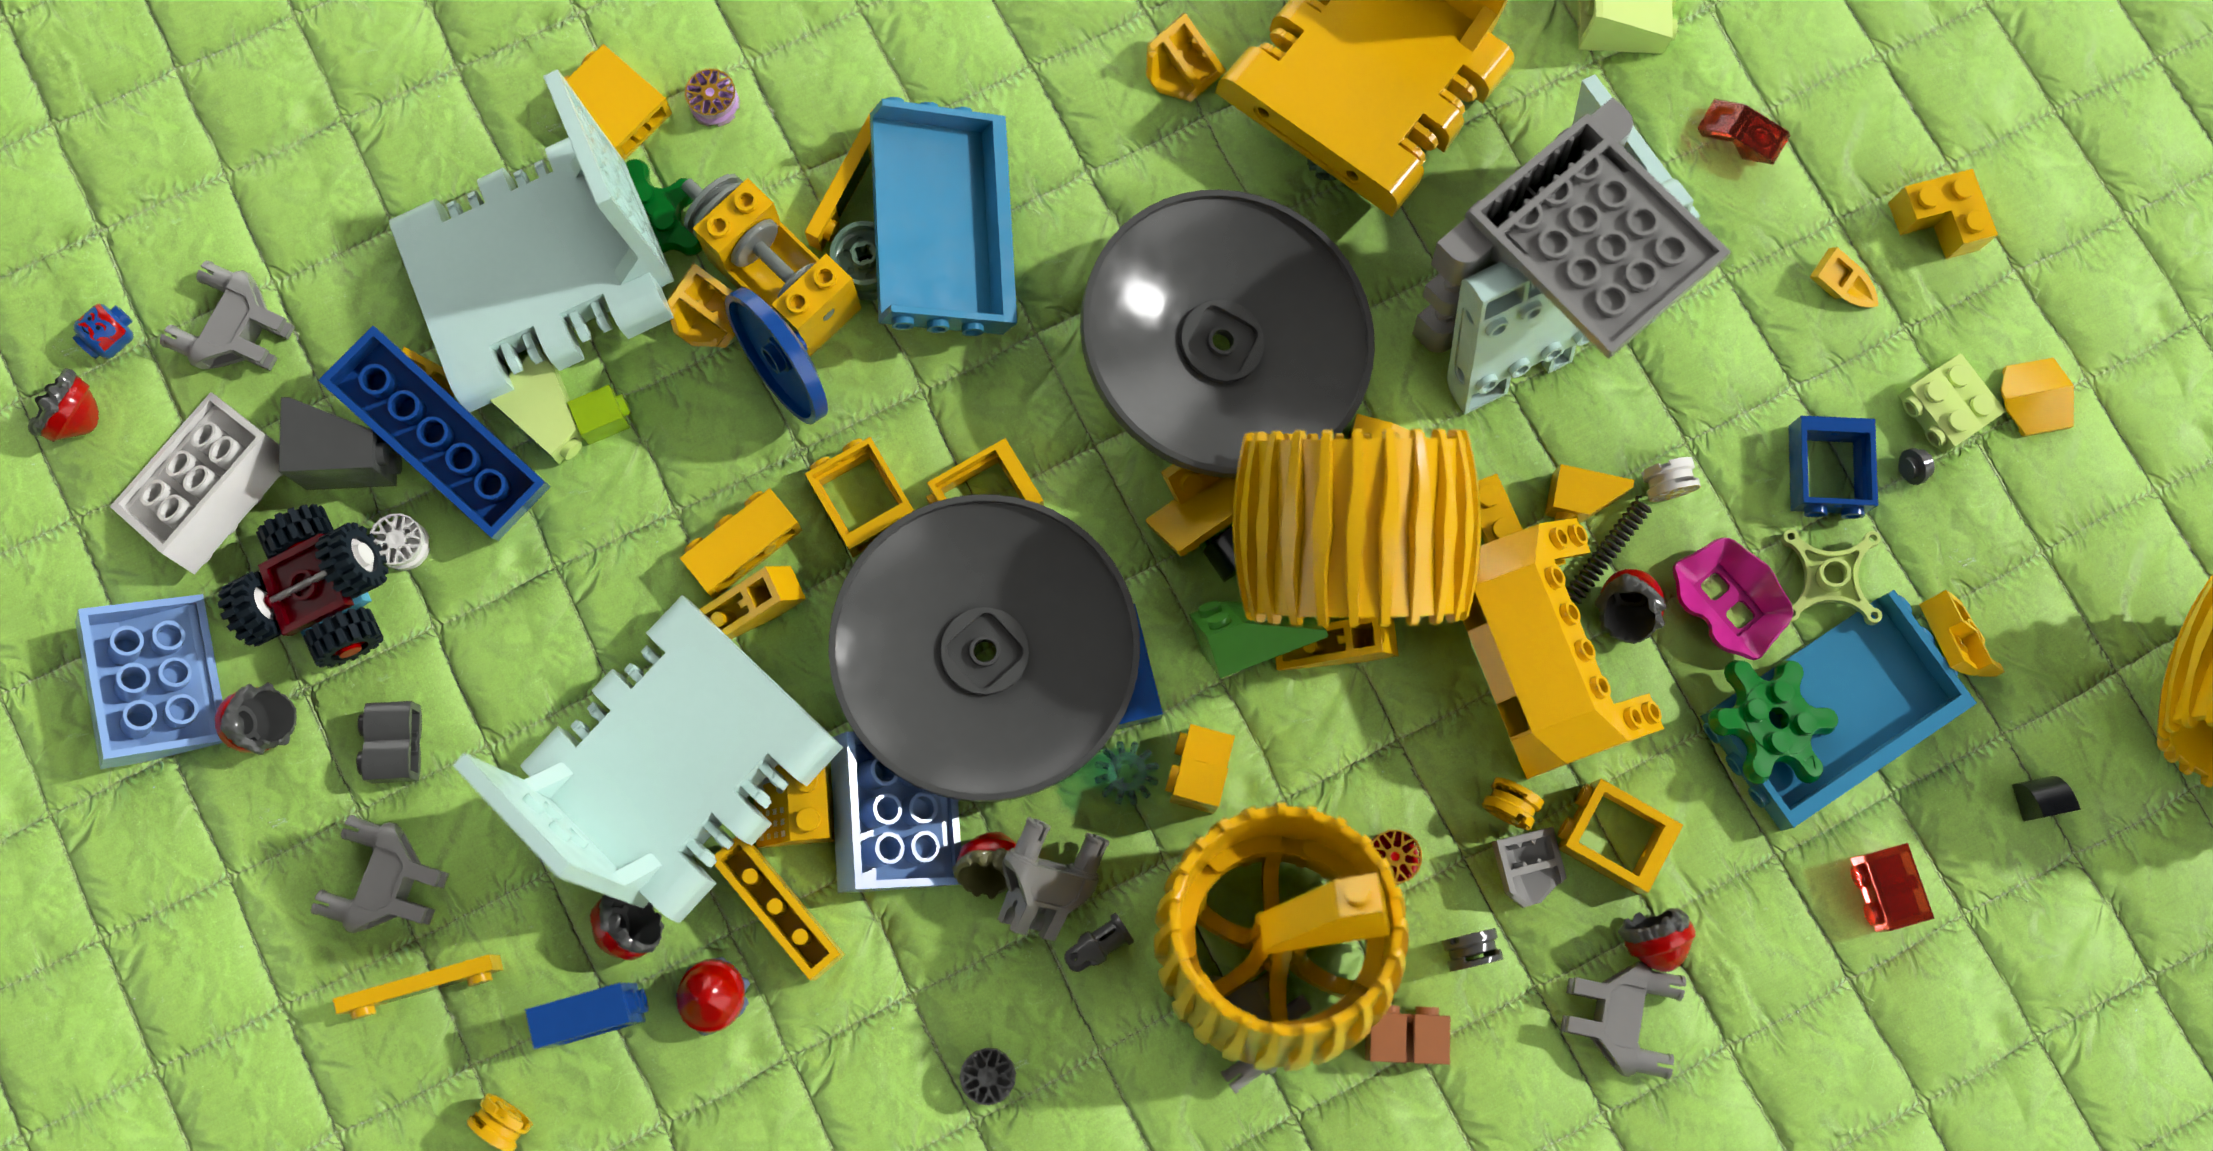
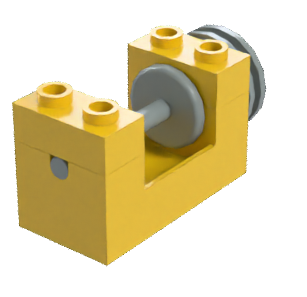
M726 174L714 180L704 189L698 186L691 178L682 184L681 189L693 200L685 215L684 227L699 240L707 259L737 289L740 287L748 288L769 304L793 331L801 335L808 349L806 351L809 357L862 309L853 278L827 253L820 259L815 256L781 223L774 203L748 178L742 182L737 175Z

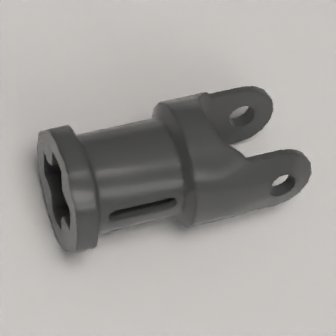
M1115 912L1111 915L1109 922L1094 932L1087 931L1080 935L1077 944L1066 951L1065 961L1072 971L1080 972L1090 965H1100L1106 961L1108 954L1125 943L1128 945L1132 944L1134 940Z

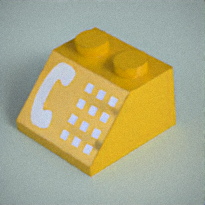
M827 764L808 786L796 780L781 765H777L775 769L789 782V785L782 790L775 787L768 777L758 785L760 789L770 796L772 803L765 809L754 799V806L772 825L756 841L757 848L835 842L830 765Z

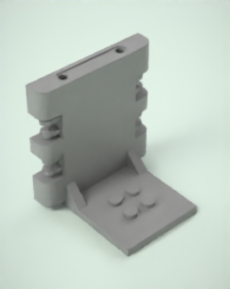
M1612 97L1592 115L1586 113L1571 127L1563 130L1553 142L1485 198L1477 201L1466 212V219L1437 242L1431 265L1439 274L1425 285L1423 297L1430 305L1417 315L1413 335L1425 348L1432 352L1441 353L1451 349L1461 281L1498 262H1502L1510 267L1519 269L1609 359L1724 262L1731 251L1624 149L1633 126V120L1628 110Z

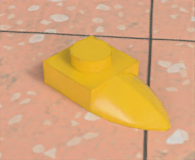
M1838 247L1828 248L1810 278L1834 299L1842 298L1850 304L1859 307H1877L1879 304L1877 293L1866 272Z

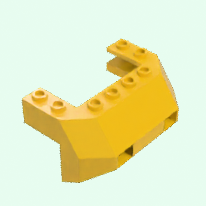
M1577 518L1539 523L1481 545L1472 605L1469 616L1463 620L1527 780L1664 729L1661 722V711L1652 700L1650 693L1614 704L1610 696V685L1601 674L1595 660L1594 646L1586 638L1580 623V612L1570 599L1565 587L1564 573L1559 568L1566 564L1565 559L1591 553L1587 544V533L1584 527L1579 524Z

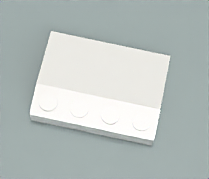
M210 392L110 507L160 553L195 575L211 559L213 553L222 542L236 530L238 524L248 512L262 500L263 495L274 482L283 475L279 472L280 444Z

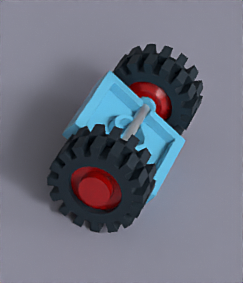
M306 504L301 505L297 510L293 507L287 509V513L282 514L280 512L274 515L275 519L264 521L265 525H260L257 528L256 534L267 559L269 560L318 534H326L334 530L323 506L312 504L308 507ZM368 592L359 597L352 598L353 606L331 617H326L321 622L315 623L301 631L316 666L324 668L325 666L333 667L337 663L339 665L345 664L347 660L352 659L353 661L358 659V656L361 654H368L370 652L369 649H375L379 646L378 643H382L384 637L372 611L369 608L365 609L363 607L372 601Z

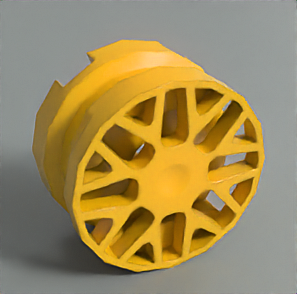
M1496 777L1491 785L1493 792L1490 796L1487 795L1481 804L1482 807L1490 814L1510 825L1523 830H1531L1535 822L1533 815L1541 810L1544 804L1543 799L1520 784L1505 778Z
M488 1093L480 1102L481 1109L468 1118L467 1125L478 1136L502 1151H515L517 1148L515 1140H518L521 1134H527L533 1123L515 1106L496 1095Z

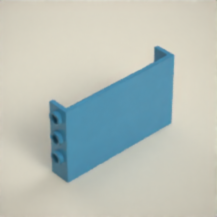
M899 97L881 99L870 113L879 324H890L893 329L897 330L923 327L927 328V331L931 333H944L949 330L962 331V334L965 336H979L983 333L1003 335L1017 324L1006 116L974 112L968 107H939L934 102H923L920 104L904 102Z
M1895 590L1880 596L1870 603L1874 608L1882 612V619L1877 624L1872 626L1866 624L1864 616L1856 612L1786 659L1798 662L1803 668L1804 675L1800 683V692L1805 701L1815 708H1831L1838 716V724L1832 733L1828 735L1817 734L1811 737L1812 750L1823 764V772L1817 781L1811 784L1800 781L1791 767L1782 762L1774 764L1772 773L1766 782L1754 784L1747 780L1742 769L1747 756V748L1744 742L1734 735H1717L1708 724V716L1713 709L1734 707L1737 699L1736 693L1700 716L1705 723L1703 728L1707 736L1714 743L1720 744L1727 754L1726 762L1731 770L1744 778L1750 787L1748 792L1752 800L1759 807L1765 808L1780 831L1796 827L1977 704L1958 678V671L1950 668L1946 658L1936 648L1932 634L1926 628L1920 626L1912 615V608L1908 601L1898 595ZM1775 667L1760 677L1770 681L1773 678ZM1770 712V722L1780 729V718L1782 715Z

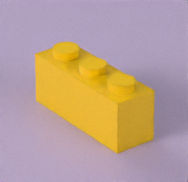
M771 488L764 493L758 491L751 495L745 501V507L734 516L732 514L724 516L715 524V531L704 539L699 537L685 547V554L680 557V560L713 600L802 531L798 521Z

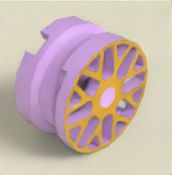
M718 69L698 71L688 80L685 87L687 103L693 117L700 124L708 127L709 125H718L720 127L728 124L735 118L734 115L736 110L739 109L740 100L732 79L725 72Z

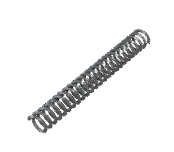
M1642 495L1635 497V501L1631 502V507H1628L1627 512L1622 514L1623 518H1619L1618 524H1615L1614 529L1609 531L1610 535L1605 536V541H1601V546L1597 547L1596 552L1592 553V558L1587 559L1588 563L1583 564V569L1579 570V575H1575V580L1570 581V586L1566 587L1570 598L1577 604H1582L1579 597L1586 598V594L1583 591L1591 592L1587 585L1595 587V583L1591 579L1600 581L1595 573L1604 575L1602 569L1608 570L1606 563L1613 564L1611 558H1617L1615 552L1621 553L1619 546L1626 547L1624 541H1630L1628 535L1634 536L1633 530H1639L1637 524H1643L1641 518L1647 519L1646 513H1652L1648 505L1639 502L1638 499L1642 498ZM1630 510H1633L1637 515L1630 513ZM1628 515L1633 521L1627 519L1625 516ZM1621 521H1624L1628 526L1623 525ZM1617 527H1620L1624 532L1617 530ZM1615 532L1620 538L1614 536L1612 533ZM1608 538H1611L1615 543L1610 542ZM1604 544H1607L1611 549L1604 547ZM1602 549L1607 555L1601 553L1599 550ZM1595 555H1598L1603 561L1597 559ZM1591 560L1594 561L1599 567L1591 564ZM1589 566L1595 573L1587 570L1586 567ZM1582 572H1585L1591 579L1582 575ZM1577 578H1581L1587 585L1578 581ZM1573 584H1577L1583 591L1574 587ZM1569 589L1573 590L1579 597L1570 593Z

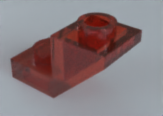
M1714 99L1697 128L1702 137L1733 142L1742 159L1774 165L1791 136L1789 131L1748 105Z

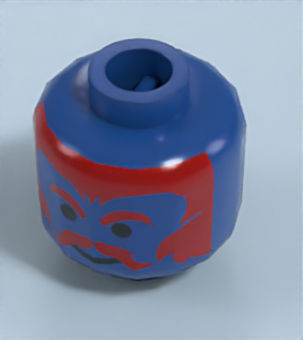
M96 304L75 321L73 328L76 335L73 336V339L94 359L99 356L110 359L133 340V331L128 326L133 320L117 305L110 309L103 304Z

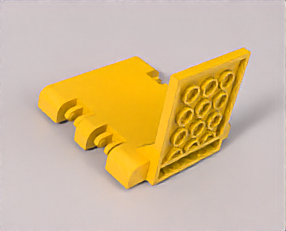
M1289 0L1273 18L1269 29L1271 41L1276 47L1269 43H1263L1259 47H1248L1219 80L1215 93L1383 212L1393 217L1423 177L1424 168L1422 164L1426 161V156L1419 147L1421 146L1422 149L1428 151L1438 148L1444 153L1463 127L1464 118L1462 115L1466 110L1462 101L1471 102L1476 99L1483 104L1509 72L1514 62V54L1506 43L1492 34L1508 0Z

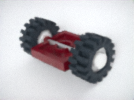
M355 522L351 524L346 523L326 534H318L259 564L260 572L256 571L253 573L252 571L222 587L223 590L218 594V597L222 599L218 601V608L225 611L220 615L223 620L228 619L230 624L226 627L229 631L235 630L237 632L235 637L239 641L245 639V644L249 646L253 644L254 647L260 646L280 635L293 636L315 623L321 622L322 619L331 617L353 606L352 598L359 597L383 585L387 580L385 575L388 574V568L383 565L387 563L386 556L380 555V551L383 549L380 544H374L373 541L376 538L372 533L366 535L367 529L363 526L358 527V523Z

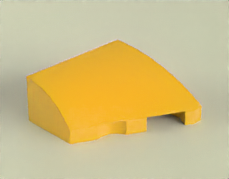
M1945 590L1919 604L1950 668L1963 674L1980 677H1996L2005 672L2000 662H1996L1990 657L1985 647V638L1974 624L1961 600Z

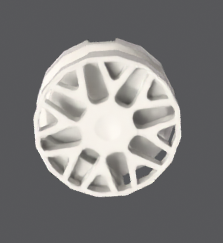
M401 513L389 514L380 518L372 526L370 534L377 535L373 542L375 545L380 544L383 549L380 551V555L386 556L387 563L385 565L398 571L412 570L420 566L427 558L430 551L428 532L410 516ZM394 517L393 521H389L388 519ZM383 521H386L387 523L384 526H382L381 523ZM379 526L380 531H375L376 528Z

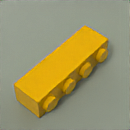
M736 836L732 839L734 844L729 849L723 847L715 854L717 860L714 864L715 867L810 981H816L846 954L754 844L751 846L743 842Z

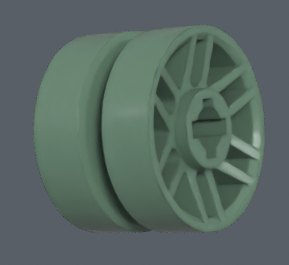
M854 222L845 226L836 234L831 243L830 257L853 278L860 300H875L878 298L874 222Z

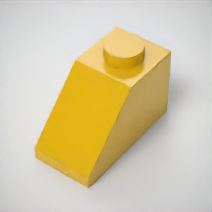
M1560 464L1552 473L1545 516L1555 517V521L1577 518L1578 522L1582 523L1623 497L1633 488L1634 480Z

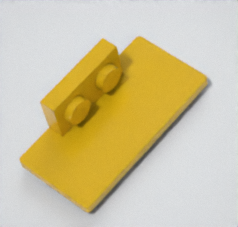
M1174 464L1161 471L1174 500L1146 518L1145 521L1148 527L1179 556H1184L1190 551L1195 550L1201 543L1220 530L1227 528L1233 522L1234 478L1203 475Z

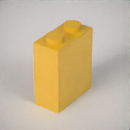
M604 44L596 51L588 53L583 59L581 66L571 76L564 77L624 161L672 114L666 98Z

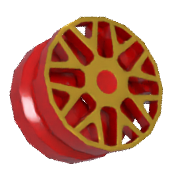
M1387 830L1372 839L1374 849L1382 859H1387L1393 869L1396 885L1411 880L1419 872L1422 863V851L1417 840L1409 833L1401 830Z

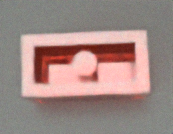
M1908 843L1886 847L1850 858L1853 865L1851 867L1853 882L1862 891L1866 903L1864 904V914L1868 923L1874 926L1875 932L1893 931L1935 919Z

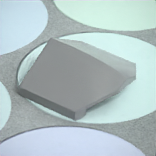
M1553 827L1492 842L1505 894L1522 908L1541 903L1558 884H1561L1567 878Z

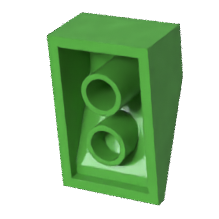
M1211 601L1201 605L1198 611L1189 614L1202 655L1220 678L1328 637L1326 629L1323 626H1318V622L1314 617H1304L1301 626L1291 625L1289 616H1282L1280 624L1268 623L1267 617L1262 623L1250 621L1245 617L1242 602Z

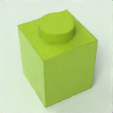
M610 385L567 402L580 435L589 445L630 428L626 416L632 413L623 393L616 395Z

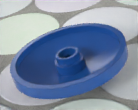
M740 287L726 296L724 301L725 310L733 332L751 364L772 393L795 417L806 424L812 425L826 416L828 404L816 368L806 351L808 348L801 335L793 331L769 304L748 288Z

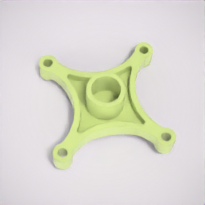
M1793 529L1785 531L1781 537V542L1783 545L1791 547L1797 553L1804 571L1803 590L1797 602L1792 605L1794 614L1790 623L1795 622L1799 618L1800 613L1806 608L1820 603H1838L1849 606L1864 616L1865 623L1871 626L1877 624L1882 619V612L1874 608L1864 597L1858 577L1859 566L1863 556L1869 549L1876 547L1881 540L1878 532L1869 531L1862 541L1852 548L1843 551H1824L1804 542L1799 537L1797 531Z

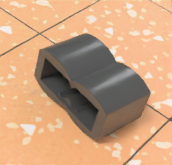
M413 701L365 703L364 712L358 717V731L360 736L364 738L362 751L358 753L356 760L358 773L362 775L364 781L372 784L419 781L421 770V705Z

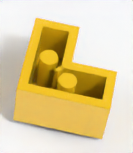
M1973 169L1904 186L1888 202L1899 234L1904 235L1934 227L1945 259L1979 251L1998 235Z
M1190 724L1187 733H1179L1174 754L1181 756L1179 766L1172 764L1165 791L1171 793L1169 802L1212 814L1215 813L1220 804L1228 773L1227 766L1235 739L1234 735Z

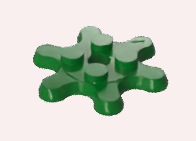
M640 159L627 161L626 166L644 209L649 216V221L662 252L677 250L689 256L701 252L702 246L699 240L684 227L681 221L683 209L693 202L681 189L682 184L688 178L678 179L675 183L665 188H656L650 182V169L644 161Z
M1741 660L1729 662L1725 666L1724 674L1727 682L1736 692V703L1732 708L1719 707L1713 709L1709 713L1708 724L1717 735H1734L1744 742L1747 748V756L1742 769L1747 780L1754 784L1766 782L1772 773L1774 764L1782 762L1791 767L1800 781L1809 784L1817 781L1823 772V764L1812 750L1811 737L1817 734L1828 735L1832 733L1838 724V716L1831 708H1815L1810 706L1802 697L1800 692V683L1804 675L1802 666L1796 661H1782L1776 665L1773 678L1770 681H1766L1757 675L1748 662ZM1770 712L1782 715L1780 718V729L1770 722Z

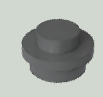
M1910 448L1901 453L1898 468L1901 476L1912 485H1919L1925 483L1933 475L1935 464L1932 456L1926 450Z

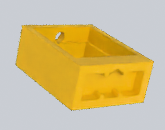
M871 437L865 440L858 438L849 442L843 447L842 453L831 459L823 457L815 461L810 466V471L804 473L852 557L862 553L879 534L897 520L914 511ZM871 459L895 499L897 506L849 532L824 490L823 485Z
M1006 438L927 482L931 494L927 495L926 499L929 504L947 499L944 493L999 463L1020 499L1044 506V500Z
M1603 779L1591 782L1590 785L1585 783L1575 800L1579 807L1574 817L1568 816L1558 831L1557 837L1561 838L1558 845L1559 850L1637 895L1649 893L1683 824ZM1603 796L1656 826L1633 872L1579 843Z

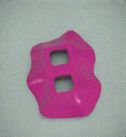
M1723 537L1713 540L1705 547L1678 560L1673 565V576L1676 582L1677 597L1680 605L1690 615L1700 617L1706 621L1712 642L1721 650L1750 660H1758L1766 653L1793 618L1792 604L1770 566L1731 538ZM1712 574H1718L1728 586V590L1717 600L1710 599L1701 588L1702 582ZM1737 602L1744 603L1753 614V619L1741 629L1736 628L1726 616L1727 611Z

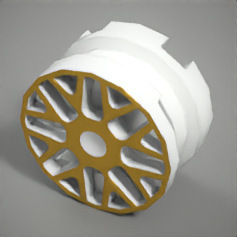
M1681 457L1671 459L1668 463L1662 465L1658 463L1644 469V472H1641L1643 481L1648 483L1650 488L1647 491L1649 501H1665L1698 490L1701 485L1699 478L1693 475L1692 470L1695 468L1693 458Z

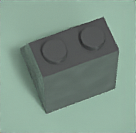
M281 397L279 472L306 490L397 486V474L402 472L401 455L373 430L290 397Z

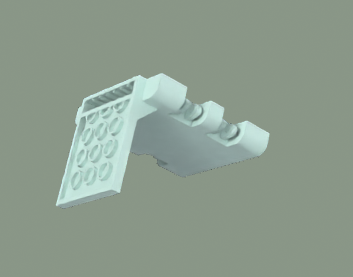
M558 69L544 75L568 135V138L545 148L553 172H549L543 160L537 161L534 165L539 178L530 182L527 174L520 169L513 173L518 186L516 188L513 178L504 168H501L477 179L485 203H483L476 190L470 192L467 196L472 207L471 210L463 213L460 204L453 200L446 204L450 219L444 206L437 199H434L389 220L391 231L450 388L458 402L469 412L492 403L491 399L514 390L504 360L506 359L509 368L515 375L523 371V364L518 355L520 352L528 350L530 359L536 365L544 361V355L539 345L541 344L546 356L559 371L585 360L573 328L575 327L580 340L584 343L591 339V332L586 324L587 321L596 318L599 328L604 333L613 329L607 314L610 311L619 329L630 339L674 318L661 287L675 280L625 161Z
M1595 74L1581 82L1573 124L1586 113L1592 115L1612 98ZM1632 126L1624 149L1699 220L1700 215L1692 205L1694 200L1682 184L1670 176L1635 127ZM1498 262L1461 281L1447 376L1450 392L1465 415L1508 394L1511 376L1513 378L1520 377L1529 371L1532 366L1540 362L1548 374L1571 363L1576 345H1585L1590 340L1519 269Z
M683 595L646 632L665 652L660 657L648 645L641 650L643 657L653 664L649 671L644 675L638 666L629 663L624 670L636 682L634 686L622 674L611 669L592 689L594 695L610 712L607 714L594 701L587 707L589 714L598 720L599 723L592 731H590L585 723L577 719L570 725L572 730L582 739L580 743L567 730L557 726L520 765L529 776L524 780L466 753L453 764L456 770L558 878L640 908H644L650 902L665 917L678 923L717 884L692 858L695 854L710 868L717 862L715 855L703 846L711 835L720 846L729 849L734 844V841L720 827L724 824L739 839L752 846L772 825L747 799L749 795L752 796L765 809L772 803L770 796L760 789L758 785L768 777L775 787L784 790L789 785V782L775 769L780 764L796 780L808 786L843 748L699 608Z

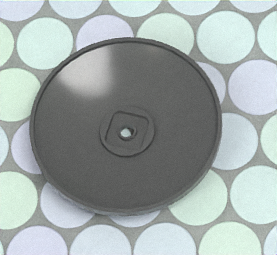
M1220 189L1199 190L1165 198L1148 206L1121 226L1108 241L1095 262L1083 294L1080 313L1082 350L1087 370L1097 393L1115 420L1131 437L1160 458L1183 469L1208 476L1236 479L1243 437L1248 432L1255 433L1261 431L1270 433L1272 431H1282L1283 434H1293L1295 430H1304L1306 438L1309 433H1317L1319 439H1321L1322 430H1332L1334 439L1335 433H1341L1354 417L1369 385L1375 352L1374 328L1367 297L1355 271L1330 238L1308 219L1284 205L1258 195ZM1215 335L1225 336L1230 342V349L1225 351L1219 350L1213 344L1212 337Z
M974 494L937 501L909 513L885 529L867 546L846 576L837 596L829 632V663L835 693L845 718L865 748L883 766L915 787L935 795L970 802H999L1036 794L1055 786L1085 766L1104 747L1122 720L1134 691L1140 658V634L1131 594L1115 563L1102 546L1084 529L1060 513L1032 501L1002 495ZM981 642L991 643L996 649V655L992 660L982 662L974 655L975 647Z

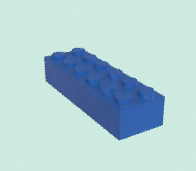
M372 326L318 380L492 539L499 541L551 487L375 326Z

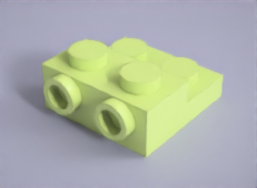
M1962 353L1898 395L1903 401L1905 411L1911 417L1916 418L1925 430L1927 440L1934 447L1938 448L1942 454L1954 448L2006 412Z

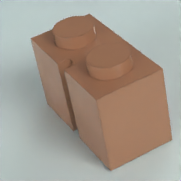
M1390 1005L1383 1018L1371 1028L1370 1033L1365 1037V1060L1450 1065V1016L1439 1015V1007L1415 1006V1014H1400V1006Z

